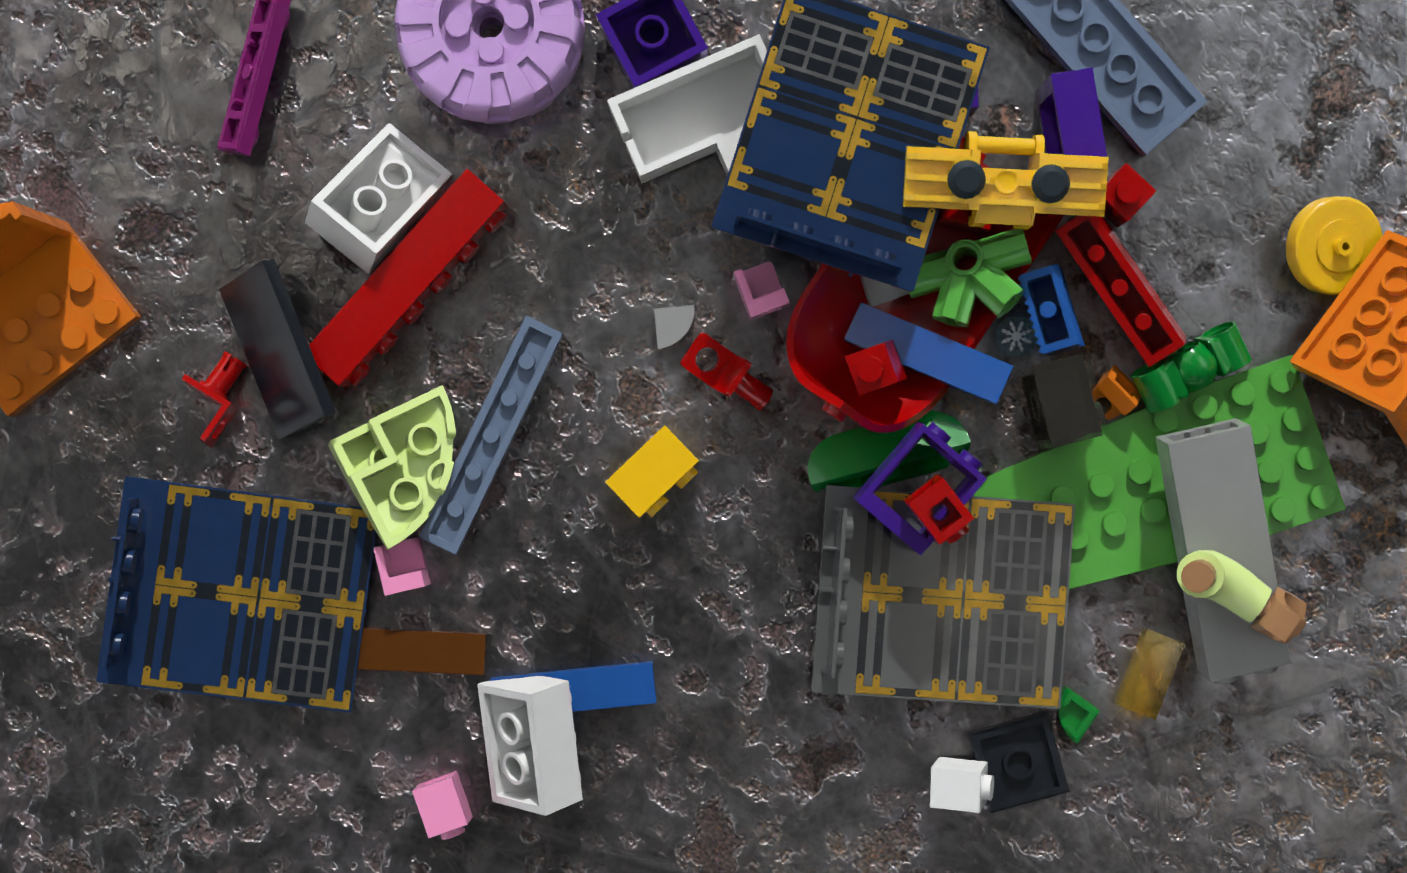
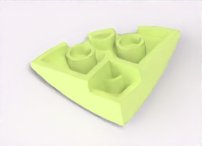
M443 385L370 419L368 423L330 440L328 444L351 490L387 550L402 542L427 520L430 511L435 506L439 497L444 494L450 480L454 465L452 456L456 428L451 404Z

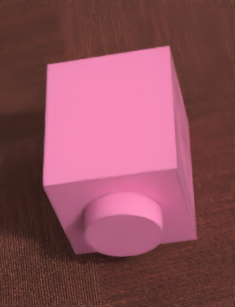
M457 771L416 786L412 793L428 839L440 835L442 840H446L465 832L464 826L468 825L473 815Z

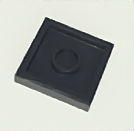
M1042 711L967 732L974 759L976 761L988 762L987 775L994 776L993 798L991 801L987 800L990 813L1070 792L1048 712Z

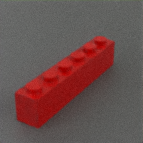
M467 168L309 344L318 368L338 386L347 388L350 384L358 385L370 372L371 367L368 366V363L377 353L384 355L396 343L398 337L395 333L405 322L411 325L423 313L425 306L422 303L432 292L436 295L439 294L450 283L453 276L449 273L459 262L467 263L480 248L477 242L486 231L492 234L502 225L507 217L504 211L508 208L504 200Z

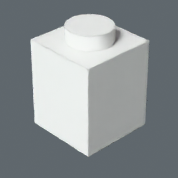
M939 757L931 766L930 808L980 813L987 800H992L994 792V776L987 775L988 762Z

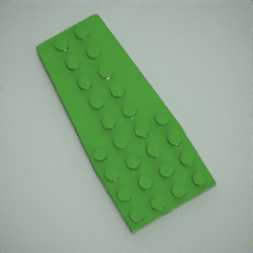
M1293 355L1215 380L1209 386L1189 393L1188 397L1182 398L1179 403L1161 412L1148 413L1146 407L992 473L986 476L987 480L973 495L1075 504L1069 589L1178 562L1155 437L1235 418L1251 425L1269 535L1346 510L1299 371L1294 369L1289 362Z

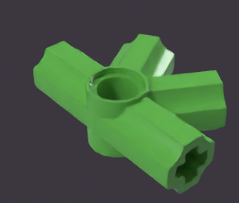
M1012 229L976 241L968 239L959 240L953 243L949 249L925 255L914 291H909L911 298L939 291L932 317L934 320L950 326H969L976 298L1000 318L1008 313L1024 294V290L1004 273V271L1032 263L1023 229ZM964 256L975 257L977 262L973 268L964 271L956 268L960 258Z

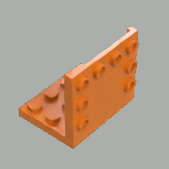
M10 201L9 203L4 202L0 204V407L7 416L14 417L134 324L141 316L68 222Z
M1386 230L1289 362L1294 369L1384 412L1407 447V238Z

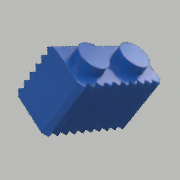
M1053 264L1021 274L1018 281L1022 283L1020 287L1024 290L1022 296L1027 298L1024 303L1029 306L1027 312L1032 314L1029 320L1034 322L1031 328L1036 330L1034 336L1039 338L1036 344L1041 346L1038 352L1052 356L1085 346L1062 268L1057 264Z

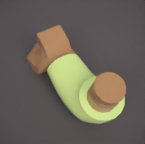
M1198 550L1186 555L1178 565L1177 581L1188 595L1196 598H1207L1230 610L1248 623L1254 621L1250 626L1252 629L1279 643L1287 644L1294 636L1300 634L1307 623L1305 620L1306 602L1280 587H1277L1271 595L1272 589L1253 573L1214 550Z

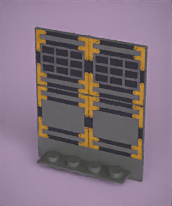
M826 486L819 586L817 587L816 626L812 627V630L815 631L811 691L813 693L1060 709L1067 610L1069 608L1068 596L1075 504L972 496L965 504V507L975 518L967 524L969 531L952 544H948L945 541L939 545L933 541L920 556L853 498L860 490L859 487ZM878 489L874 493L917 531L923 527L918 518L903 501L913 493L912 491ZM937 504L933 507L932 515L942 504Z

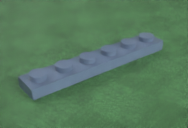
M525 316L453 465L446 490L433 507L421 531L420 538L455 555L459 553L563 338V333Z

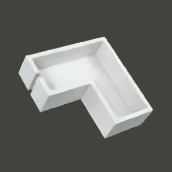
M760 34L607 100L609 110L622 140L626 144L628 154L641 184L714 152L717 153L726 176L728 175L767 53Z

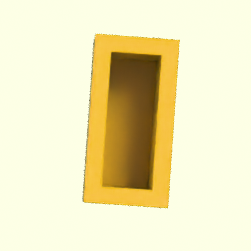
M664 425L605 483L639 518L645 512L652 518L669 501L664 494L674 484L682 489L699 473L693 467L699 460Z

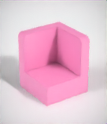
M766 262L744 271L742 269L734 271L733 276L750 321L789 306L790 301L785 288L781 287L772 262Z
M419 537L403 540L388 550L385 545L374 547L384 596L431 584L422 542Z

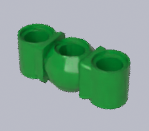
M1229 321L1205 331L1201 336L1194 338V342L1186 343L1169 354L1167 359L1163 358L1151 367L1146 364L1138 368L1131 374V377L1147 412L1157 413L1176 405L1182 398L1188 397L1189 393L1209 386L1215 381L1216 375L1224 377L1228 373L1246 366L1251 362L1252 357L1236 322Z

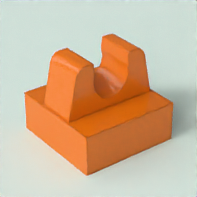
M1113 364L1102 374L1099 382L1089 395L1088 401L1093 404L1099 398H1107L1112 406L1106 410L1103 416L1110 420L1120 414L1126 416L1137 406L1141 397L1135 384Z

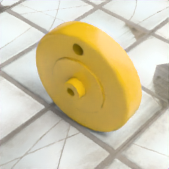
M1329 196L1309 203L1294 218L1286 239V258L1293 276L1303 287L1312 292L1339 295L1383 236L1380 223L1367 205L1351 197Z

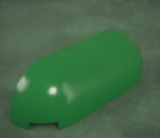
M929 411L912 425L898 431L878 433L867 430L864 427H859L827 437L815 447L810 455L807 467L811 487L815 492L826 489L827 485L861 488L917 422L923 423L927 427L931 422L939 426L951 437L947 444L957 453L959 451L962 452L963 449L968 451L971 441L966 429L957 419L943 412ZM921 439L881 486L930 474L947 468L950 465L947 460Z

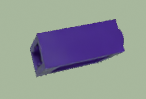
M1093 67L1050 74L1035 91L1042 135L1045 140V153L1107 157Z
M917 422L853 497L920 556L933 543L934 539L924 526L917 531L874 494L916 444L922 439L965 476L954 490L964 505L987 480L979 472L983 464L965 449L960 454L953 450L947 444L951 437L933 422L928 427L923 423ZM942 504L932 515L934 519H941L945 516V505Z

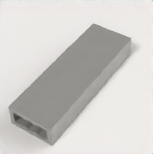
M1235 418L1155 437L1178 565L1190 553L1198 550H1214L1248 569L1272 589V595L1278 584L1251 425ZM1183 590L1197 670L1209 682L1227 684L1236 681L1238 676L1249 673L1259 675L1275 672L1279 666L1291 664L1288 643H1279L1255 631L1250 627L1254 621L1248 623L1216 602L1207 598L1193 597Z

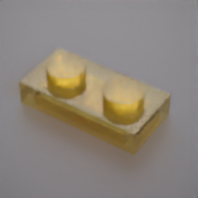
M1143 627L1114 703L1156 720L1185 643Z

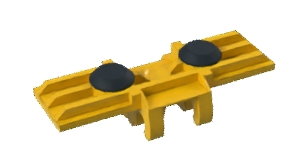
M967 131L964 149L906 146L903 207L972 210V214L968 216L969 227H983L985 224L1013 225L1014 229H1029L1033 226L1036 213L1104 217L1109 157L1044 153L1045 140L1043 135H1033L1032 139L978 136L976 131ZM981 153L1029 156L1028 170L982 168L980 166Z

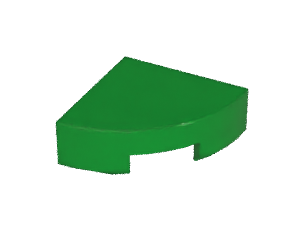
M1064 685L1061 693V707L1057 709V715L1063 731L1072 741L1078 744L1100 710Z

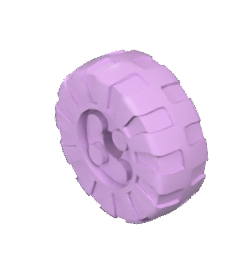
M397 0L394 24L396 26L397 47L407 73L419 90L430 101L444 111L463 120L483 122L484 124H507L528 115L533 116L552 104L558 94L569 85L580 63L585 41V22L581 0ZM496 24L503 27L501 33L496 37L483 38V32L489 25Z

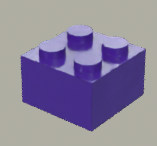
M621 0L596 14L598 27L632 89L708 56V47L682 0Z

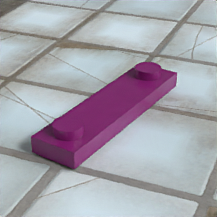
M256 0L217 150L229 154L250 156L252 148L258 141V125L282 33L290 20L289 7L291 0Z

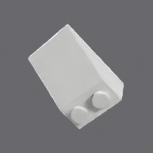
M388 123L311 200L305 224L367 274H370L394 249L451 179L453 174L393 125Z

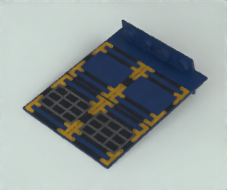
M783 0L711 227L807 258L811 262L816 261L849 272V277L857 274L903 290L914 291L939 208L903 207L906 146L959 148L990 47L847 0Z
M126 476L117 536L111 537V540L116 541L111 577L108 580L110 586L96 681L116 685L351 712L364 617L367 612L366 602L376 531L362 507Z

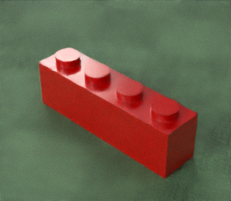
M1075 215L1055 230L1149 367L1185 345L1186 335L1104 217Z

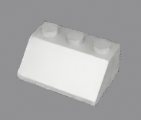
M533 676L486 681L477 684L492 802L546 816L583 800L569 681L546 676Z

